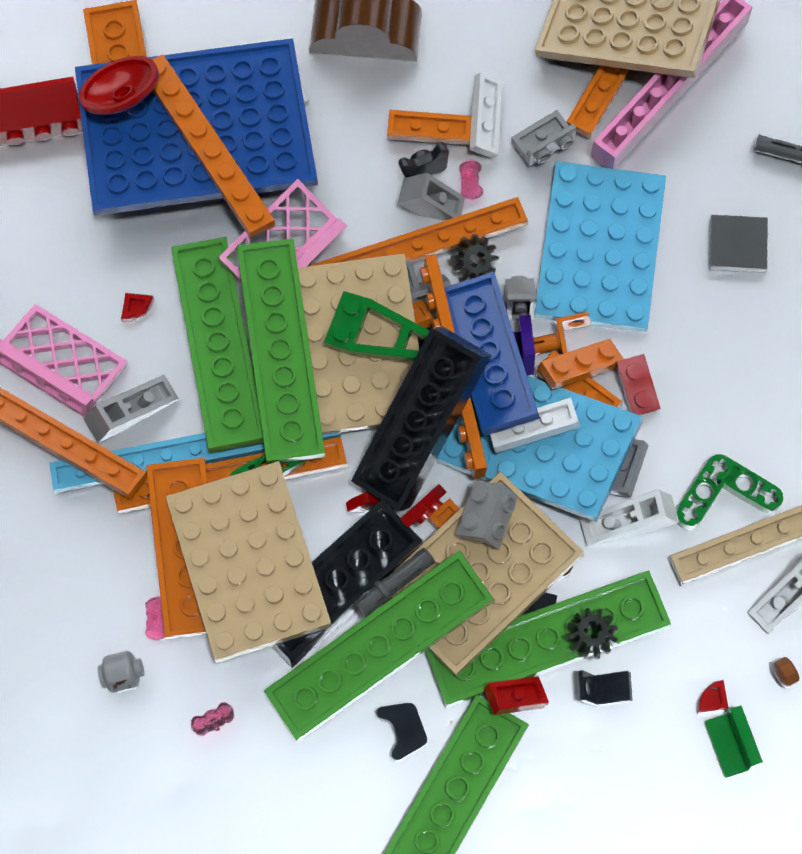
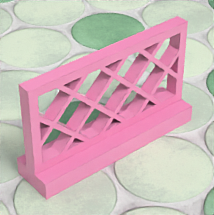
M297 179L268 208L270 213L273 211H285V227H271L267 229L266 242L270 241V231H285V239H290V231H305V244L302 247H295V251H297L296 260L298 268L307 267L347 225L340 218L337 219ZM296 188L305 196V207H289V195ZM285 200V207H278ZM309 201H310L315 207H309ZM290 211H305V227H290ZM309 211H320L328 221L322 227H309ZM246 231L218 257L240 281L239 266H234L227 256L233 250H237V245L245 238L246 244H250V237ZM309 231H317V232L310 238V236H309Z
M36 304L3 341L0 339V365L83 417L89 413L128 365L127 360ZM38 315L47 321V327L31 329L30 322ZM65 332L70 336V341L54 344L52 333ZM49 334L50 344L33 347L32 336ZM29 337L30 347L18 349L12 343L16 338ZM88 346L93 350V356L77 358L75 347ZM72 348L73 359L56 360L55 350ZM52 351L53 362L40 363L35 359V353ZM110 360L117 364L113 371L100 373L98 362ZM95 362L97 373L80 375L78 365ZM75 365L76 376L64 378L59 375L58 368ZM98 380L99 387L93 395L82 389L81 382Z

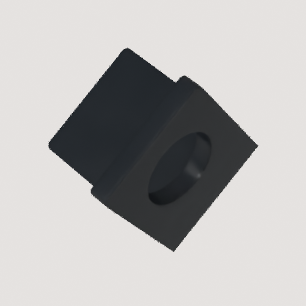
M584 670L578 672L581 701L596 707L631 702L633 700L631 672L622 671L602 675H593ZM586 681L588 682L590 688L589 695L586 690Z

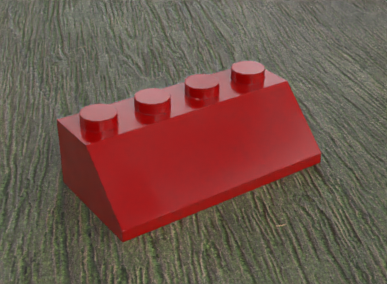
M73 76L0 89V146L8 144L15 146L31 140L45 141L55 136H74L79 132H83L78 91Z

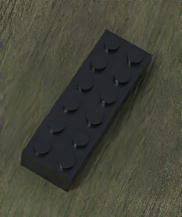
M443 326L431 327L351 482L380 500L383 499L388 505L398 511L411 508L492 355Z
M383 499L312 561L332 627L272 645L271 647L291 668L298 664L357 610L353 604L354 601L374 587L373 584L377 580L382 581L423 544V540L400 520L401 518Z

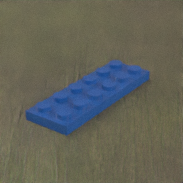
M495 272L444 287L455 334L492 355L471 394L483 435L485 436L540 419Z

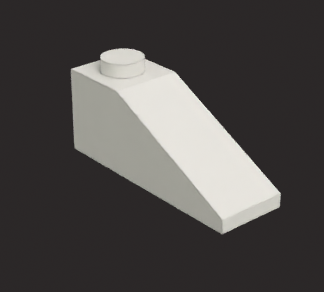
M659 489L603 509L597 522L584 517L580 518L587 546L650 533L679 523L672 495Z
M802 561L748 611L768 634L802 606Z

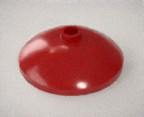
M130 56L115 60L97 70L85 81L79 93V100L83 108L93 114L113 115L126 112L139 105L153 91L159 77L158 68L153 60L144 56Z

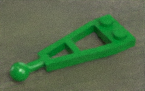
M343 291L325 337L324 345L325 347L351 355L414 362L419 351L406 349L410 336L414 334L425 340L429 330L372 299ZM369 311L402 328L394 348L356 344Z

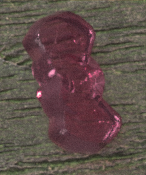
M474 160L464 161L458 168L462 180L460 194L469 200L478 199L484 193L479 185L478 176L482 166Z
M156 596L150 598L145 603L146 615L148 617L145 635L151 640L160 641L165 639L161 597Z
M221 702L216 709L206 711L203 716H194L191 720V729L198 736H204L213 730L219 731L220 727L225 723L232 722L234 709L230 704Z

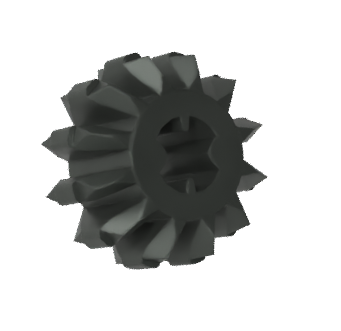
M472 234L470 241L467 237L461 238L463 247L456 244L453 246V249L459 253L458 255L450 256V260L459 263L454 265L452 269L455 272L462 271L460 274L461 279L466 280L469 276L472 279L479 277V275L487 274V269L492 272L496 271V268L490 264L491 261H499L498 256L491 255L497 247L493 244L487 246L489 238L484 236L479 241L478 235ZM472 253L478 254L476 256L480 257L478 263L469 259Z
M586 608L585 617L576 613L574 614L575 622L568 623V630L572 633L567 635V641L576 642L572 647L574 652L584 649L582 656L584 659L588 658L589 652H593L595 659H600V650L608 655L611 653L609 645L617 644L618 638L613 634L618 632V626L609 625L613 619L611 615L601 618L603 611L601 608L596 611V615H592L590 608ZM588 629H595L594 633L598 631L597 638L591 639L590 634L586 636Z

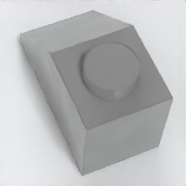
M423 173L403 179L398 204L418 216L445 221L461 216L465 197L429 173Z
M513 276L510 279H505L504 299L509 320L519 321V315H531V321H534L537 301L534 278Z

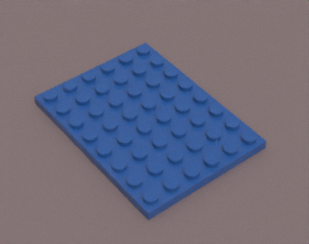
M293 38L164 55L256 193L288 189L297 179L305 187L318 185ZM158 56L147 57V58H150V59L152 60V59H154V58H156V57H158ZM111 62L75 67L78 98L85 81L97 70ZM153 91L136 107L113 115L90 113L83 108L79 100L94 216L223 198Z

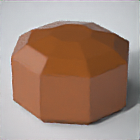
M787 657L774 662L773 671L775 677L783 687L788 689L800 681L797 669Z

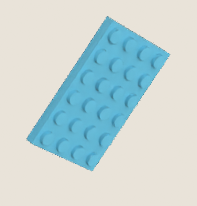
M556 161L534 318L556 321V318L588 312L591 326L647 333L665 190V175L620 169L612 170L611 168ZM575 320L570 323L579 322L581 320Z
M527 376L537 408L571 398L580 428L496 453L490 434L484 436L482 433L473 399L470 396L487 464L485 477H480L479 479L490 482L501 472L525 496L594 522L598 521L642 425V416L561 387L552 390L547 382ZM458 418L437 458V462L473 476L472 470H467L465 466L464 453L467 452L465 442L460 443L457 426L461 424Z

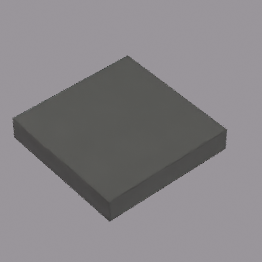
M711 215L710 270L766 273L768 217Z

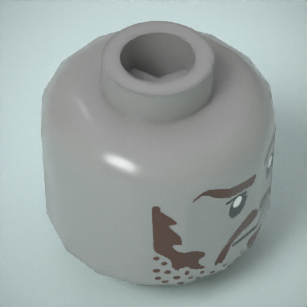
M129 651L107 655L103 658L102 665L98 666V677L102 688H107L113 694L136 689L139 686L140 677L145 674L142 660L140 658L136 659Z

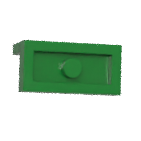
M742 705L730 708L727 714L705 721L704 725L724 778L727 779L758 769L762 765L763 760Z

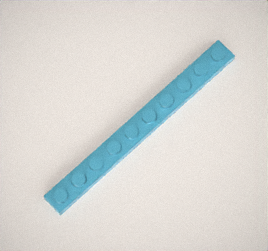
M206 433L113 450L111 452L144 470L147 474L146 465L205 458L206 464L263 453L265 448L264 443L209 453ZM333 433L322 436L323 440L341 437V434ZM64 460L49 463L55 494L103 484Z

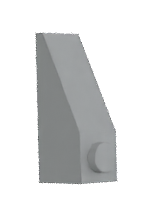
M162 375L96 404L83 419L97 443L125 431L176 402L179 398L166 376Z

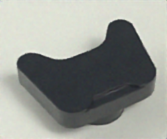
M440 142L431 152L424 149L414 153L410 159L405 157L399 159L398 165L405 178L423 173H429L430 175L441 173L447 168L449 150L445 143Z
M403 703L384 706L377 710L378 719L390 723L394 728L398 740L397 745L392 751V759L394 761L400 762L426 746L427 736L414 704Z

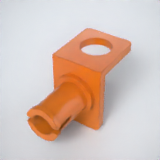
M583 312L556 318L558 327L556 333L533 337L535 356L559 349L563 354L567 353L568 348L564 331L591 325L589 313ZM575 320H581L579 322L570 323Z

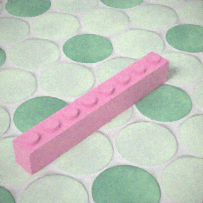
M723 0L719 4L696 77L689 78L656 73L593 141L591 157L606 168L616 169L748 24L752 6L743 0Z

